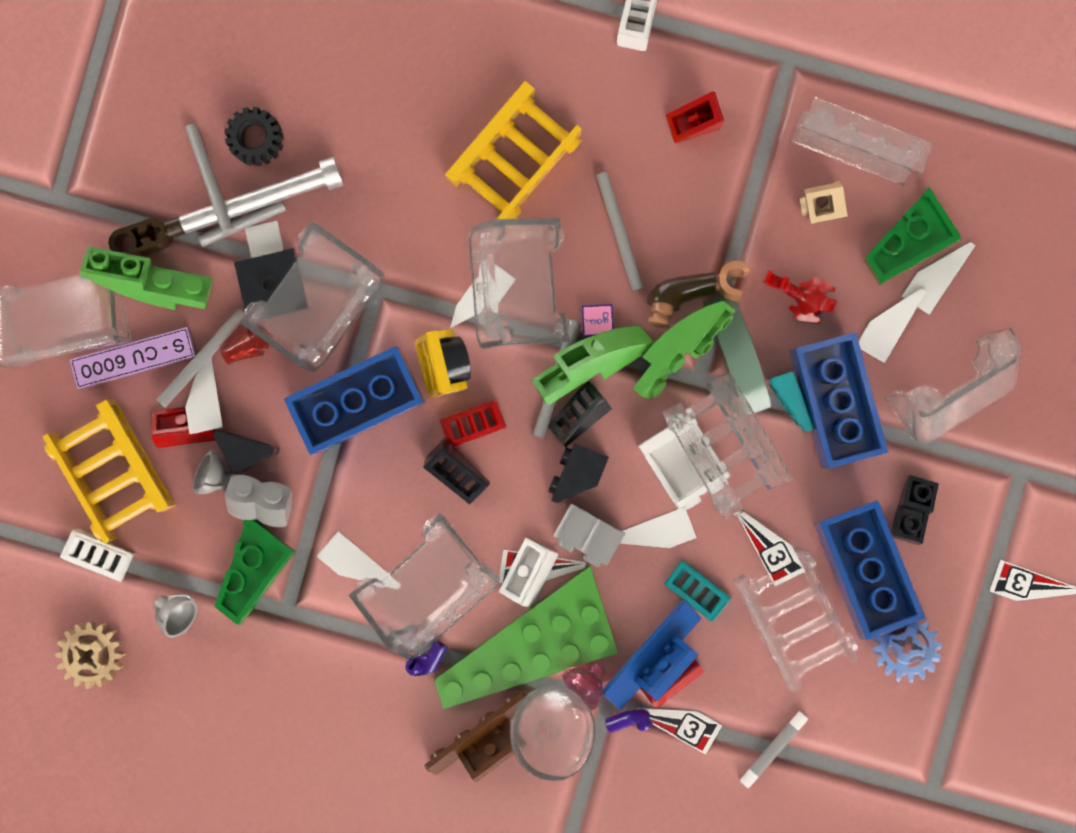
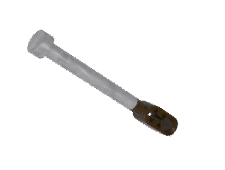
M335 157L319 161L320 168L225 200L224 203L229 217L233 218L327 185L329 190L344 186ZM212 205L164 222L156 219H146L115 230L109 237L108 245L111 251L143 257L168 248L175 237L216 224L218 220ZM154 229H158L161 232L156 235L157 240L149 238L155 234ZM127 237H131L132 247L130 250L123 252L121 249L122 241Z

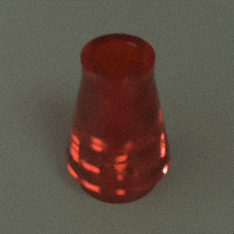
M259 327L255 329L248 328L227 346L221 348V354L227 364H232L237 361L264 355V351L269 349V343L264 332Z

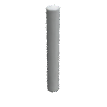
M283 201L262 207L231 221L234 232L231 234L286 211ZM219 226L198 235V239L202 247L231 234L223 235Z

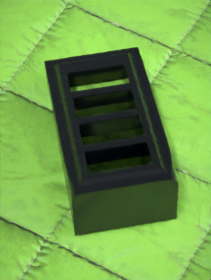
M587 381L551 421L548 428L566 448L612 410V407L594 385ZM584 408L585 412L581 415L580 411ZM575 416L577 421L573 424L570 419ZM564 424L569 428L566 434L561 429Z
M445 438L425 458L423 468L469 505L490 485V482ZM443 456L446 457L442 464L438 462ZM452 464L456 465L450 473L447 471ZM462 472L466 473L459 482L456 480ZM472 479L476 481L468 491L464 488Z

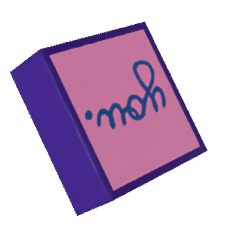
M612 304L582 306L583 337H591L614 329Z

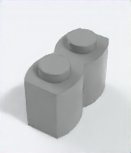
M233 475L224 494L227 512L230 515L242 520L258 519L261 523L272 527L287 526L293 509L292 491L287 486L276 482L261 483L257 479L246 475Z
M571 503L553 536L558 538L556 542L558 546L571 553L574 548L585 554L583 559L599 568L601 563L606 566L609 564L625 532Z

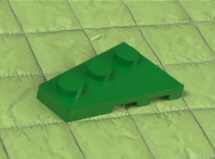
M929 187L865 257L864 262L879 286L959 242L962 237Z
M256 519L243 521V531L239 541L236 542L229 571H226L214 606L236 625L243 624L296 552Z

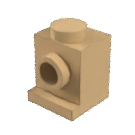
M840 181L804 189L805 197L799 198L802 216L808 215L811 224L848 216L844 189ZM818 197H826L827 202L823 206L816 204Z

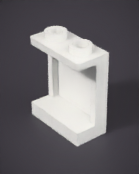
M688 413L638 445V448L674 505L678 509L684 506L686 510L701 502L702 500L699 496L708 490L713 494L727 485L725 480L731 476L725 470L697 426L698 423L692 413Z

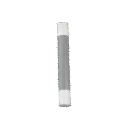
M798 711L742 776L740 781L747 788H750L807 722L808 718L803 713Z

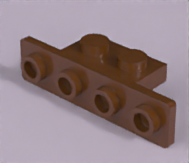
M524 692L509 696L504 701V706L496 712L492 711L481 717L479 720L480 724L471 730H465L458 734L454 739L455 742L449 747L435 751L430 756L431 760L424 765L426 770L433 774H439L457 759H460L472 780L475 782L479 781L526 746L510 720L534 703L531 697Z

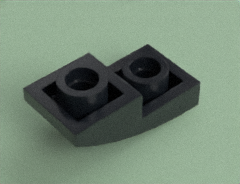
M912 475L907 476L891 529L893 538L916 545L923 544L928 517L934 510L939 483Z

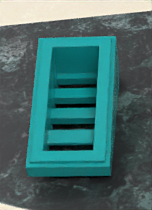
M787 372L767 379L768 385L797 427L802 432L813 430V425L795 373Z
M684 560L678 564L664 583V585L711 622L716 621L732 600L731 596ZM687 571L691 575L679 588L676 584ZM696 579L700 581L691 595L686 593ZM704 588H709L710 591L701 603L696 601ZM715 595L719 596L720 599L714 607L708 610L706 606Z

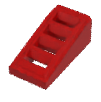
M497 399L439 420L446 440L454 447L507 428ZM489 408L495 422V426L492 427L489 426L484 410ZM473 414H479L484 430L478 431ZM467 417L473 434L467 435L461 418ZM456 421L461 438L455 439L450 422Z

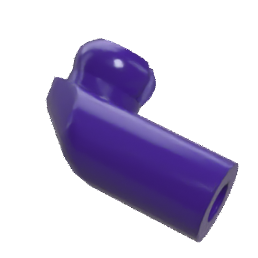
M435 640L429 653L415 656L406 662V672L413 676H422L435 672L448 646L441 641Z
M639 709L621 712L606 718L605 725L610 733L635 724L639 731H645L652 727L653 721L650 719L649 716L651 714L648 711Z

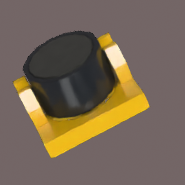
M453 329L426 332L414 341L429 399L468 389L466 381L471 378L469 355L460 336L454 337Z

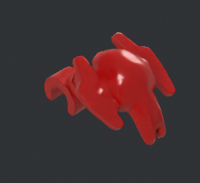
M768 270L763 280V283L767 286L780 290L796 299L797 306L790 305L789 310L795 314L796 320L804 323L820 324L822 320L817 315H820L822 312L835 311V307L838 304L836 299L828 298L826 295L827 292H835V287L816 277H813L810 281L800 282L799 287L789 282L788 277L777 276L773 271Z

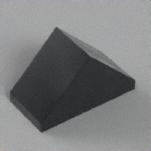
M215 430L214 438L234 475L241 474L279 453L280 447L224 430Z

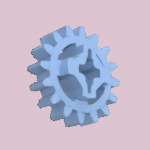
M925 621L922 625L915 622L874 638L873 642L880 646L873 648V654L881 655L877 659L876 664L877 666H887L885 669L886 676L894 672L896 673V681L900 682L902 676H907L909 683H913L914 675H918L919 678L924 680L926 678V669L930 672L935 671L936 667L932 661L940 662L941 655L934 651L940 650L942 644L941 642L933 641L937 637L938 632L936 630L927 631L929 627L928 621ZM906 630L898 636L892 635L897 631ZM917 633L924 638L927 645L922 644L919 641ZM905 643L911 644V650L908 654L902 652ZM886 650L894 654L897 664L889 658ZM915 661L922 662L918 666L908 667L909 664Z

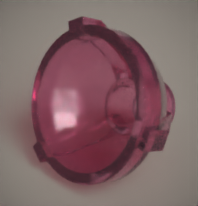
M591 662L589 666L584 664L568 668L562 674L566 687L584 704L596 706L602 699V683L606 671L598 663Z

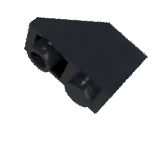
M575 443L572 449L566 447L559 463L564 465L560 477L554 475L548 490L549 493L553 494L551 501L559 503L597 487L609 457Z

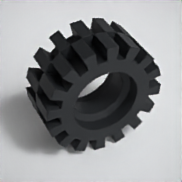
M248 107L242 108V113L236 111L233 114L235 118L233 120L229 118L227 122L229 128H225L224 134L227 136L225 143L229 146V151L240 161L250 166L251 164L261 166V163L266 165L271 163L270 159L272 157L276 159L279 156L277 151H282L283 148L281 140H284V135L281 133L282 128L269 112L264 109L262 111L258 107H253V110H250ZM260 126L264 129L266 137L260 147L249 148L244 144L243 135L247 128Z

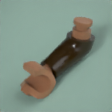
M731 261L722 267L719 275H715V272L681 276L667 279L657 284L647 298V304L651 306L650 313L653 315V317L648 318V324L658 328H669L671 322L668 321V318L672 317L673 311L680 310V306L685 302L713 295L716 293V290L724 298L740 302L743 290L730 287L727 279L731 277L744 278L751 274L752 269L742 261Z

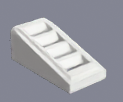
M643 0L625 1L617 37L618 46L646 51L657 0H651L650 2ZM631 7L647 10L648 13L631 10ZM628 19L645 23V25L630 23Z
M79 528L71 532L60 558L121 582L135 553L111 542L103 543L102 540H98L93 534ZM84 541L85 543L80 553L77 554L76 551L80 542ZM92 545H94L97 548L93 554L92 559L90 560L87 558V556L91 550ZM104 550H107L109 553L104 564L101 565L99 561ZM117 554L121 556V558L114 571L110 569V567Z

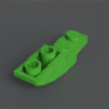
M88 246L79 271L83 277L111 291L144 303L176 310L177 304L206 309L213 286V278L151 266L150 258Z
M724 301L692 313L666 331L643 355V358L651 365L633 387V390L649 400L653 396H658L666 386L665 381L672 372H677L685 362L684 356L687 353L698 359L700 355L703 356L710 350L714 343L712 339L719 330L723 331L728 327L733 319L732 314L735 310Z
M640 325L605 331L583 339L553 355L557 364L531 381L549 406L598 373L605 380L644 355L654 342Z

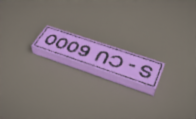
M185 327L70 359V364L77 389H84L194 358L197 353L190 328Z

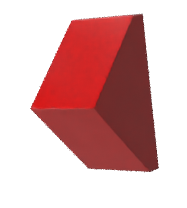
M715 91L666 114L674 143H680L718 131L724 123V117Z

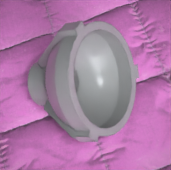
M210 450L201 460L192 481L194 493L202 495L209 494L215 490L226 491L230 478L234 474L229 473L230 469L218 452Z
M188 594L172 595L169 597L161 596L153 606L156 624L159 626L160 631L169 638L185 634L194 622L198 610L194 598Z

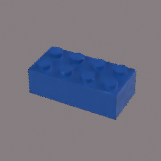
M856 332L789 350L798 385L813 425L811 432L821 468L830 469L889 453Z
M398 346L390 348L284 398L310 455H316L426 403L401 348Z
M878 500L814 524L860 640L867 641L925 619Z

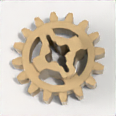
M94 620L87 622L86 627L81 622L74 625L75 631L69 629L64 632L67 639L58 641L57 644L63 648V651L56 653L55 657L62 658L63 663L59 664L57 669H66L67 673L63 678L67 680L74 677L75 687L85 682L86 689L94 687L95 682L98 687L106 684V679L111 681L117 676L113 670L123 668V664L118 659L126 656V652L119 651L118 647L124 642L123 640L115 641L116 630L109 633L106 631L107 623H102L96 628ZM83 635H93L98 637V639L90 640L88 637H84ZM90 649H91V650L93 651V653H94V654L91 656V658H92L91 660L87 657V656L89 655V653H90V651H89ZM91 670L93 673L97 672L98 674H87L82 671Z

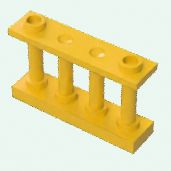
M524 81L445 174L446 179L455 187L460 182L463 184L467 183L501 212L497 217V223L500 226H503L506 222L512 224L522 212V209L519 208L520 205L566 152L572 154L582 141L579 138L582 129L578 125L568 133L534 104L535 88L526 81ZM520 112L523 115L527 113L561 142L550 157L514 127L515 123L513 121ZM500 136L503 138L507 136L541 165L530 180L495 151L496 147L493 144ZM480 159L483 161L488 160L521 189L510 203L475 174L476 170L473 167Z
M106 399L96 405L100 412L97 415V419L61 439L58 433H47L42 436L46 442V445H44L46 453L52 460L57 461L92 522L90 528L94 536L98 540H102L103 543L118 539L113 529L149 508L156 509L158 513L176 505L117 401ZM104 428L106 430L109 429L115 438L113 445L76 465L68 449ZM118 455L125 456L130 464L128 471L92 492L83 476ZM134 481L140 482L146 492L143 494L144 497L107 518L98 502Z

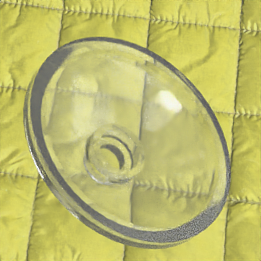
M544 686L529 693L518 705L511 722L510 738L516 759L528 773L543 780H564L580 771L588 761L595 743L594 718L583 698L573 690L562 686ZM543 727L546 729V735L544 738L541 736V730Z

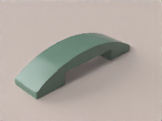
M719 296L704 301L703 305L705 308L724 301L735 310L732 314L733 319L723 331L719 330L716 338L734 387L732 389L741 416L744 417L771 408V402L759 360L737 302Z

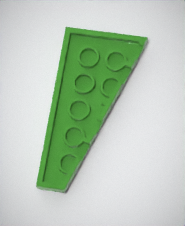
M590 565L512 621L492 638L482 643L481 646L466 657H463L437 676L434 681L443 709L618 654Z

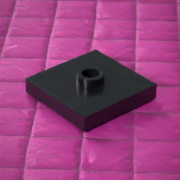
M294 248L234 262L248 322L309 309Z

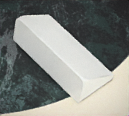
M525 537L499 592L521 606L533 607L558 557V553Z

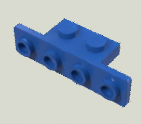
M681 601L604 687L602 694L619 709H622L641 687L658 701L698 656L682 640L701 620V617L685 601Z

